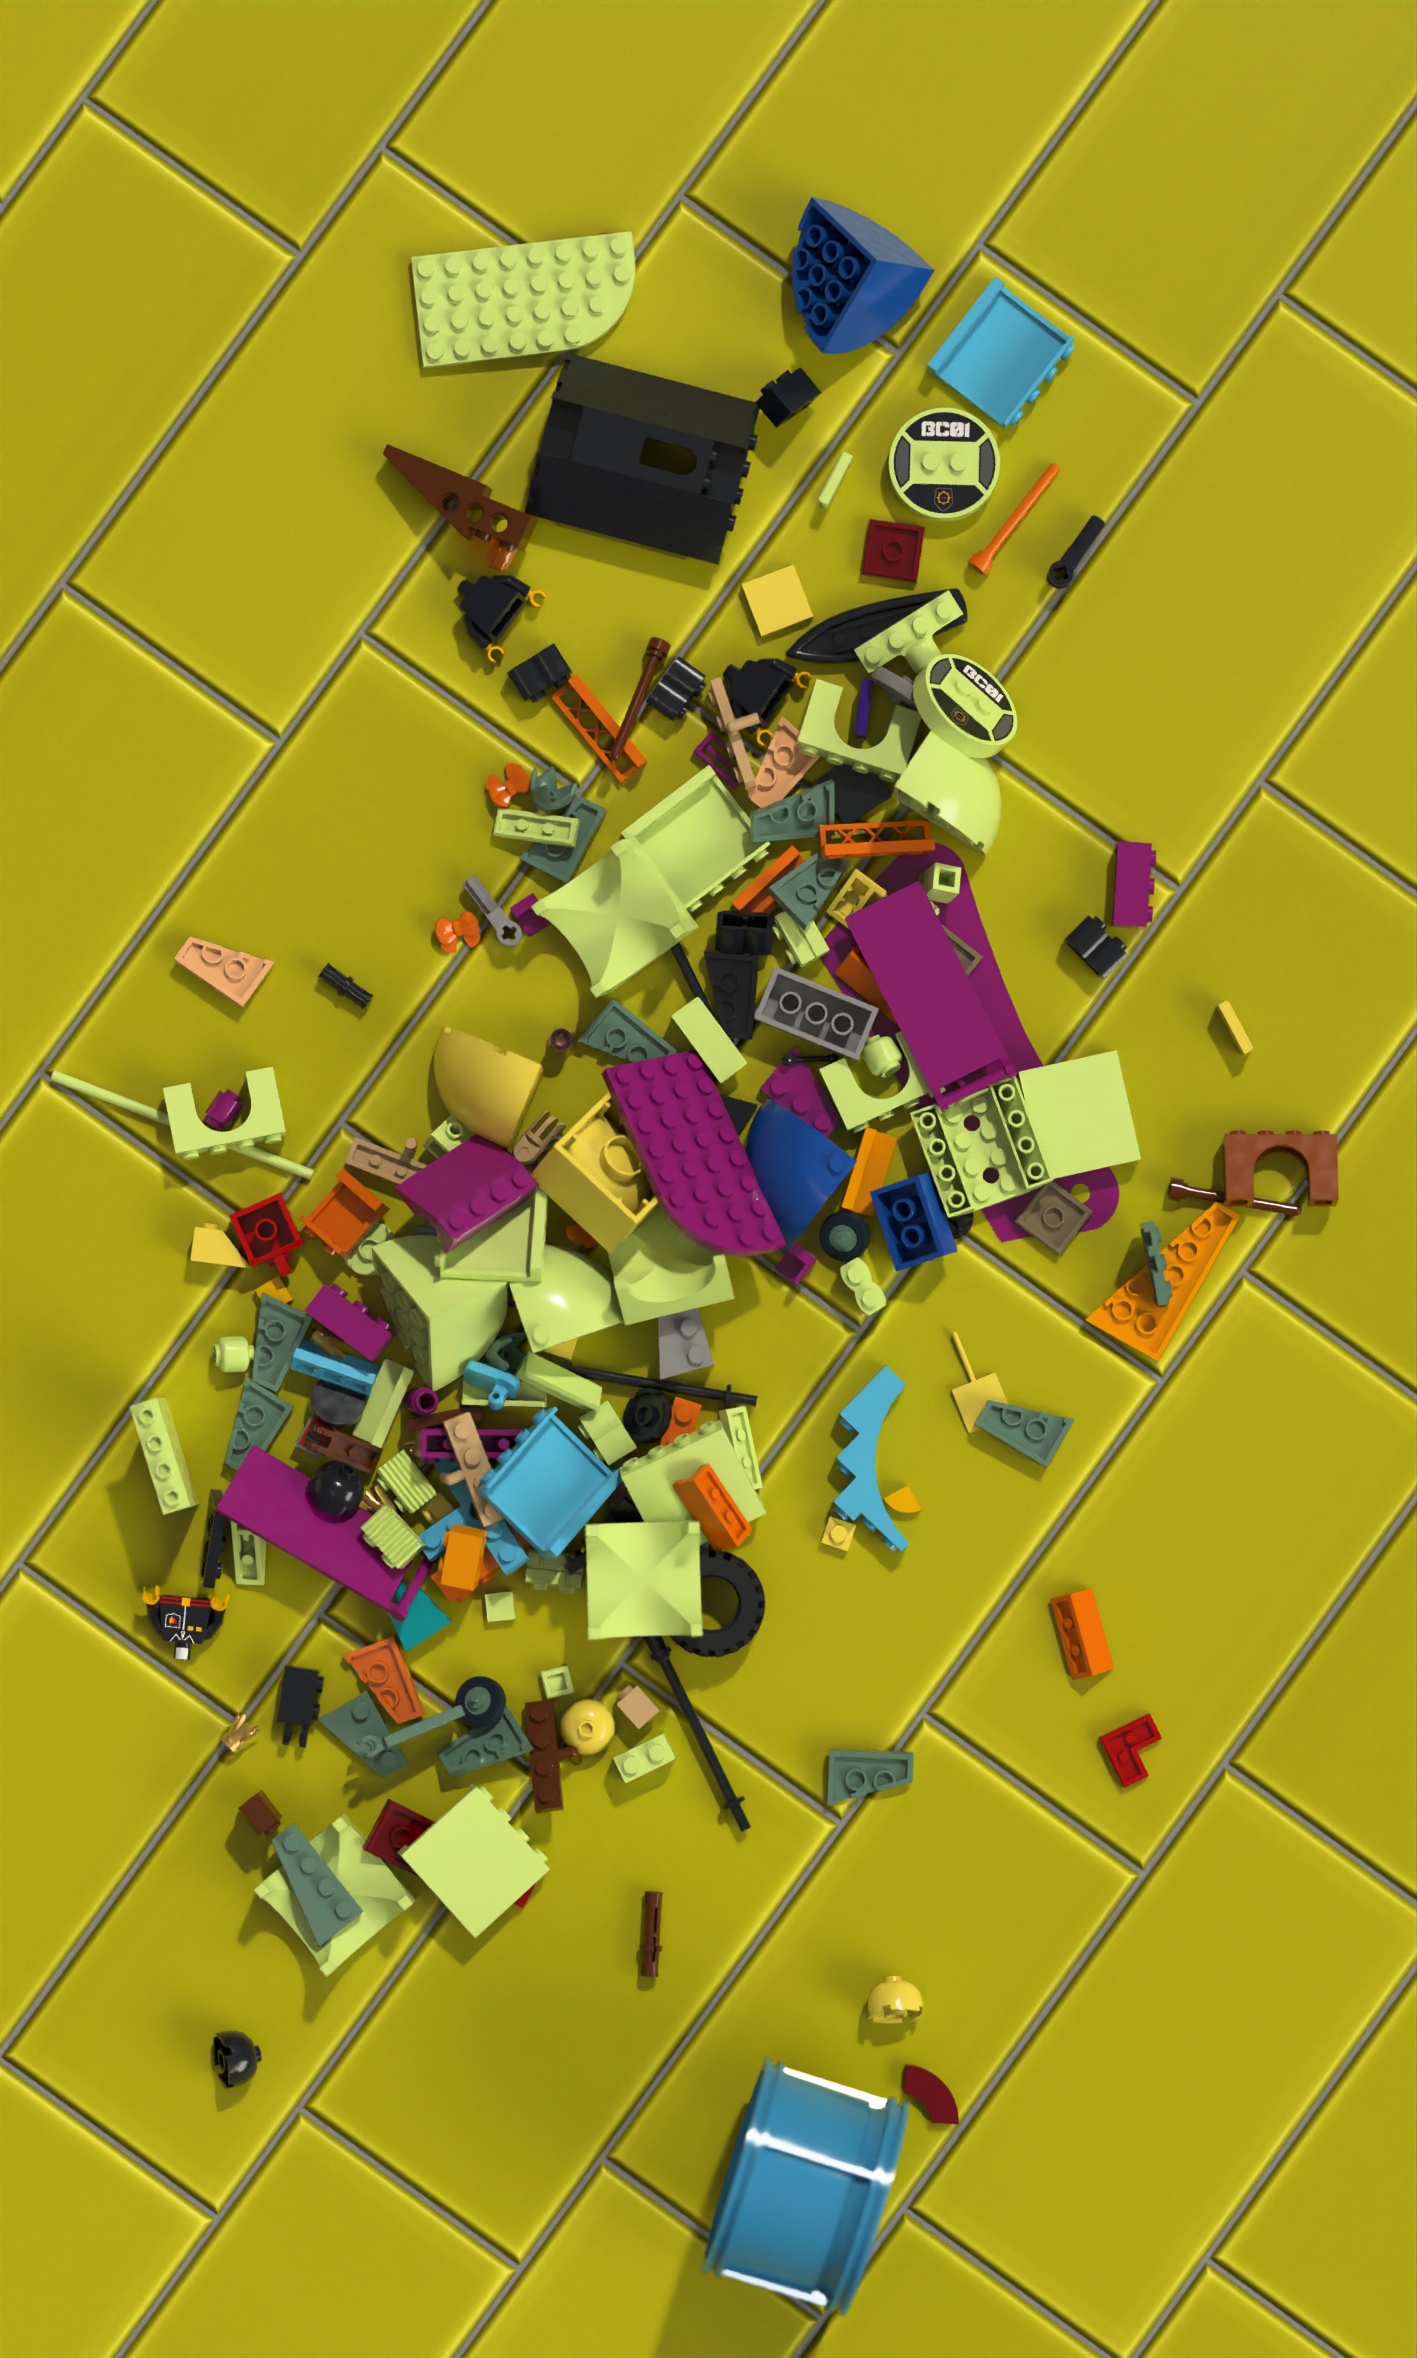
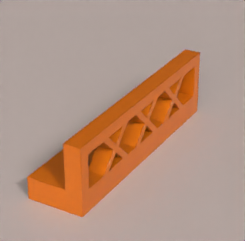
M577 674L571 677L565 686L551 696L553 701L620 783L624 782L647 763L645 757L628 738L621 756H627L634 765L621 775L615 768V761L611 763L605 755L610 754L611 751L601 750L598 747V734L610 735L615 742L620 727ZM572 688L579 696L578 708L566 707L559 698ZM582 701L589 709L581 708ZM570 711L577 712V719L572 715ZM581 712L593 713L596 717L595 729H587L581 726ZM599 722L606 730H599ZM588 733H595L594 740Z
M929 820L818 826L821 860L931 854L935 851V840L930 839ZM911 827H922L923 829L922 840H910L905 834ZM890 828L899 837L895 841H882L878 835L883 829ZM898 828L906 829L903 832H901ZM870 829L879 830L874 834ZM852 830L848 835L843 832ZM856 830H864L872 838L868 842L856 843L850 837ZM836 831L844 840L841 844H826V832Z

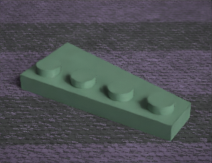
M293 1823L271 1840L313 1932L318 1947H320L360 1915L363 1910Z

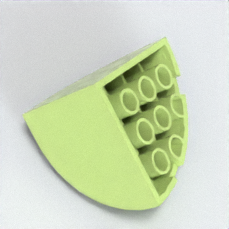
M930 731L896 783L892 797L986 856L998 833L1002 811L1000 787L993 768L987 758H974L964 755Z
M415 1235L395 1238L372 1247L375 1273L378 1277L381 1276L385 1287L380 1289L381 1295L405 1350L410 1348L417 1362L414 1364L415 1368L428 1387L433 1391H437L464 1374L468 1362H477L494 1342L506 1316L509 1282L441 1278L440 1267H435L436 1250H441V1242H437V1236Z
M545 1242L542 1282L508 1281L531 1349L535 1354L624 1322L615 1289L613 1273L596 1259L571 1247Z

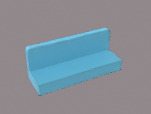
M302 1339L299 1347H296L290 1369L370 1396L380 1366L343 1353L345 1356L344 1360H340L335 1355L330 1354L331 1359H328L320 1347L315 1346L311 1341Z

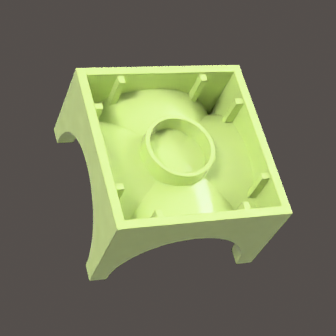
M635 837L618 841L610 847L611 849L607 854L579 876L531 906L537 916H542L554 924L574 947L590 975L592 983L590 990L596 998L614 991L699 928Z
M661 1207L656 1208L611 1254L608 1252L615 1289L625 1325L735 1299L724 1254L707 1249L688 1238L669 1220Z
M699 1521L586 1524L589 1639L661 1635L703 1636Z
M345 1812L309 1843L363 1910L360 1915L318 1947L283 1866H280L254 1889L258 1896L267 1901L293 1928L313 1954L320 1970L326 1977L416 1900L414 1894L385 1860L362 1849L367 1838Z

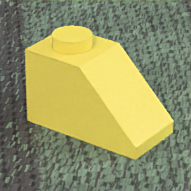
M202 1223V1228L195 1227L191 1261L248 1268V1261L226 1232L218 1230L219 1225Z

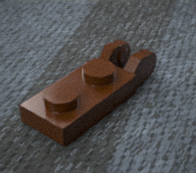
M478 1405L473 1407L467 1406L427 1416L409 1418L405 1422L407 1431L413 1430L415 1435V1428H430V1426L441 1424V1428H444L443 1421L465 1412H470L473 1422H478L480 1419H483L484 1411Z
M311 1423L309 1429L319 1435L328 1436L327 1441L323 1447L312 1440H305L303 1446L321 1452V1455L350 1464L356 1469L373 1475L383 1451L382 1448L334 1429L328 1430Z

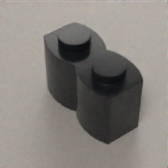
M553 643L507 672L525 703L531 700L534 704L547 695L545 690L554 685L558 689L568 683L570 679L568 676L572 674V671Z
M679 656L649 695L646 703L672 722L676 718L682 720L690 709V706L687 705L693 695L698 698L706 688L707 684L704 683L706 676Z
M731 910L718 912L715 950L726 954L741 952L755 956L771 954L773 916L761 912L748 914Z
M1088 915L1063 941L1103 980L1128 955L1124 951L1127 946L1117 936L1112 939L1105 932L1107 926L1097 916L1092 919Z

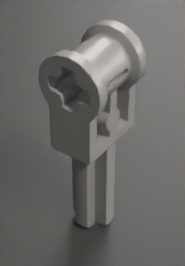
M474 875L468 878L463 883V887L497 931L500 943L508 948L517 946L523 937L520 926L516 922L509 920L477 876ZM508 927L510 930L515 928L517 930L514 933L516 938L513 941L509 938L505 940L502 938L505 936V928Z

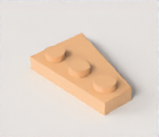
M781 716L755 778L756 787L751 788L748 798L759 808L784 799L821 757L819 755L815 757L804 755L799 752L800 749L794 747L799 730L783 716Z
M189 937L174 958V962L241 1008L245 1006L275 964L274 961L250 956V954L236 952L193 937Z

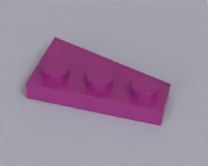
M795 1046L788 1053L793 1057L801 1056ZM781 1062L760 1088L769 1098L801 1118L826 1138L830 1136L842 1121L806 1062H792L788 1066Z

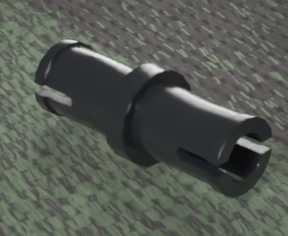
M330 963L324 967L318 976L319 979L321 978L338 991V995L341 997L343 995L360 1006L361 1009H364L373 997V994H370L353 982V977H346L331 966Z

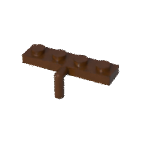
M553 1699L525 1703L528 1740L534 1748L529 1753L535 1812L543 1813L564 1810L560 1760L570 1759L573 1765H579L582 1762V1758L575 1747L558 1748Z

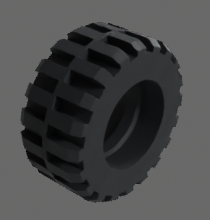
M700 1551V1580L706 1577H717L727 1581L737 1593L738 1611L734 1619L721 1629L707 1630L702 1628L703 1636H669L676 1644L689 1653L702 1657H722L740 1650L758 1632L765 1612L764 1590L753 1568L743 1559L726 1551Z

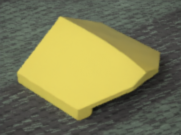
M855 869L826 912L849 929L845 918L887 897V891Z

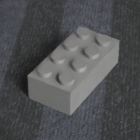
M775 966L754 1020L857 1062L879 1008Z

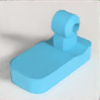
M469 1361L464 1370V1380L466 1383L491 1392L488 1401L489 1407L493 1410L503 1408L504 1400L507 1397L510 1400H515L520 1390V1379L513 1374L476 1361Z

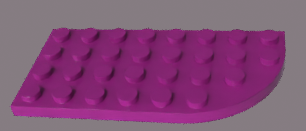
M696 1049L606 1068L601 1073L655 1198L665 1215L683 1234L707 1249L732 1256L758 1255L780 1250L786 1245L769 1204L758 1185L754 1170L707 1064Z

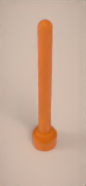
M1050 464L984 551L980 550L978 554L974 553L969 559L968 564L978 573L985 576L991 569L992 557L1060 470L1058 464Z

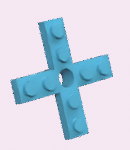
M439 1458V1463H434L440 1474H451L460 1470L458 1463H450V1458ZM464 1480L448 1485L461 1506L418 1535L426 1545L423 1551L431 1562L446 1553V1548L442 1547L445 1532L450 1531L454 1524L488 1530L486 1545L506 1575H509L530 1560L504 1519L482 1527L480 1520L475 1519V1507Z

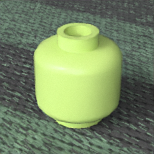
M875 1035L865 1042L866 1047L862 1051V1059L873 1075L886 1078L900 1070L903 1055L891 1037Z
M243 1336L221 1337L217 1344L213 1345V1364L218 1366L219 1370L223 1373L245 1372L249 1367V1362H254V1347L249 1345L247 1339Z

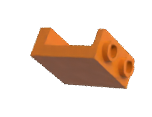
M343 1168L336 1176L340 1180L309 1217L303 1215L300 1220L306 1225L303 1230L314 1240L319 1236L326 1242L322 1247L333 1257L339 1254L347 1259L390 1208Z

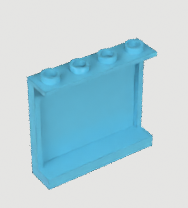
M995 277L929 361L926 369L1006 430L1010 424L1015 426L1024 415L1020 411L1027 402L1032 404L1039 396L1041 391L1037 388L1044 380L1048 383L1058 371L1054 367L1061 358L1065 361L1073 352L1075 347L1072 346L1075 337L1072 335L1070 337L1003 287L1004 283Z
M556 1407L548 1410L541 1409L532 1418L531 1421L534 1424L528 1430L525 1428L514 1439L516 1442L515 1446L511 1450L509 1448L506 1449L498 1457L497 1461L499 1464L494 1470L491 1468L480 1478L482 1484L476 1489L546 1560L558 1557L623 1481L619 1469L611 1471L554 1415L558 1410Z

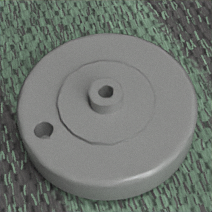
M876 667L870 676L871 681L889 694L888 699L896 705H899L901 702L918 712L913 696L912 684L914 682L905 675L901 678L883 667Z

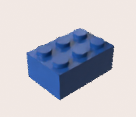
M931 1172L920 1174L870 1192L896 1272L958 1251Z

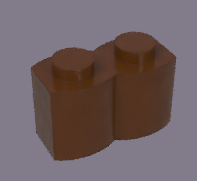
M263 1790L259 1791L238 1808L257 1835L263 1832L267 1836L281 1825L279 1819L282 1815Z

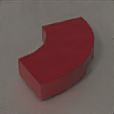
M906 2064L904 2093L916 2096L924 2102L929 2111L931 2123L959 2124L956 2102L945 2083L927 2069Z

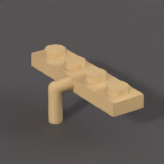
M721 677L710 680L712 689L707 692L712 707L717 705L721 714L716 716L720 731L727 732L729 741L724 743L729 758L735 756L738 766L733 767L737 782H743L746 790L756 787V781L739 730L759 724L758 714L756 712L735 719Z
M355 1137L345 1161L348 1165L397 1184L402 1183L428 1166L413 1160L418 1146L414 1138H408L405 1141V1149L403 1154L400 1155Z
M465 1412L443 1421V1427L460 1470L451 1474L442 1473L439 1476L440 1482L446 1485H453L463 1480L465 1481L482 1527L504 1519L476 1491L482 1484L480 1478L491 1469L470 1412Z

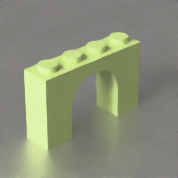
M816 679L794 747L800 749L799 752L807 756L815 757L819 755L826 757V761L834 765H842L844 763L853 766L852 769L856 772L863 774L872 772L878 774L879 778L892 783L895 780L898 781L907 767L921 721L920 713L896 705L892 710L883 741L869 749L853 748L841 740L834 725V717L843 687Z
M901 1031L894 1036L907 1061L909 1077L904 1089L891 1098L876 1099L865 1094L858 1087L845 1058L819 1069L820 1075L847 1131L853 1129L854 1133L866 1129V1127H870L868 1123L870 1120L878 1117L881 1122L895 1115L894 1109L902 1105L905 1110L919 1104V1098L928 1093L930 1098L934 1097ZM944 1087L940 1088L942 1093L946 1091Z
M273 1067L245 1072L251 1099V1111L247 1120L240 1127L228 1132L214 1131L201 1122L196 1113L190 1083L163 1088L176 1157L190 1160L198 1158L199 1153L210 1151L211 1155L226 1152L228 1147L237 1146L238 1149L253 1147L254 1142L265 1140V1144L282 1141L281 1137L286 1136V1129Z

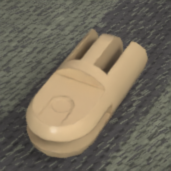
M547 1109L540 1114L512 1149V1156L521 1162L524 1167L533 1165L548 1149L551 1138L556 1136V1134H560L566 1128L563 1122L558 1123V1118L554 1115L549 1117L550 1112Z

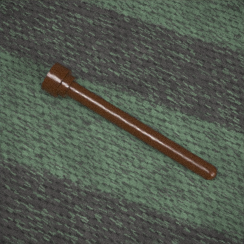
M651 637L646 647L648 660L610 752V759L612 761L620 759L658 662L668 655L671 645L663 639Z
M1171 1178L1168 1191L1169 1200L1180 1201V1199L1190 1197L1224 1203V1192L1188 1186V1183L1183 1182V1179ZM1255 1197L1252 1206H1242L1298 1216L1302 1212V1208L1296 1204Z

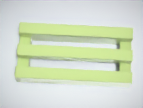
M845 451L844 453L842 452L818 498V505L826 509L828 508L853 460L852 455Z

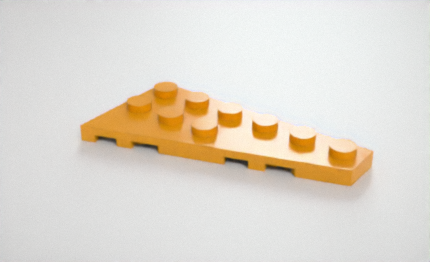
M1215 1202L1160 1252V1254H1164L1167 1264V1270L1164 1271L1165 1282L1170 1281L1173 1297L1169 1298L1170 1304L1156 1305L1147 1263L1089 1315L1085 1321L1158 1362L1240 1215Z

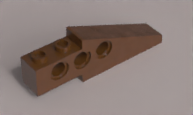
M389 444L386 445L383 455L464 538L471 541L473 534L487 542H490L491 538L500 541L499 546L508 551L515 552L516 548L525 551L537 524V520L534 517L490 499L492 489L483 483ZM457 499L458 505L456 509L450 512L447 511L448 503L451 500ZM476 510H482L481 519L472 522V514ZM501 520H507V528L502 532H497V524Z

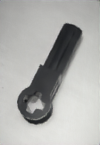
M1095 515L1091 516L1060 561L1054 562L1050 566L1047 580L1052 587L1063 589L1070 584L1073 571L1105 526V522ZM1061 569L1065 570L1064 576L1067 579L1061 578L1059 581L1056 580L1054 570L1057 572Z

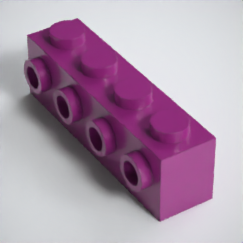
M415 1428L414 1456L422 1458L423 1463H439V1458H450V1463H457L444 1428ZM476 1428L489 1463H494V1458H498L506 1449L509 1448L511 1450L516 1444L514 1439L524 1429Z

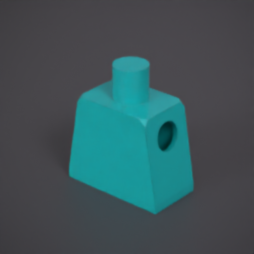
M403 1581L400 1582L393 1595L397 1604L407 1588ZM422 1588L418 1590L408 1608L409 1613L405 1621H397L390 1615L406 1652L452 1621Z

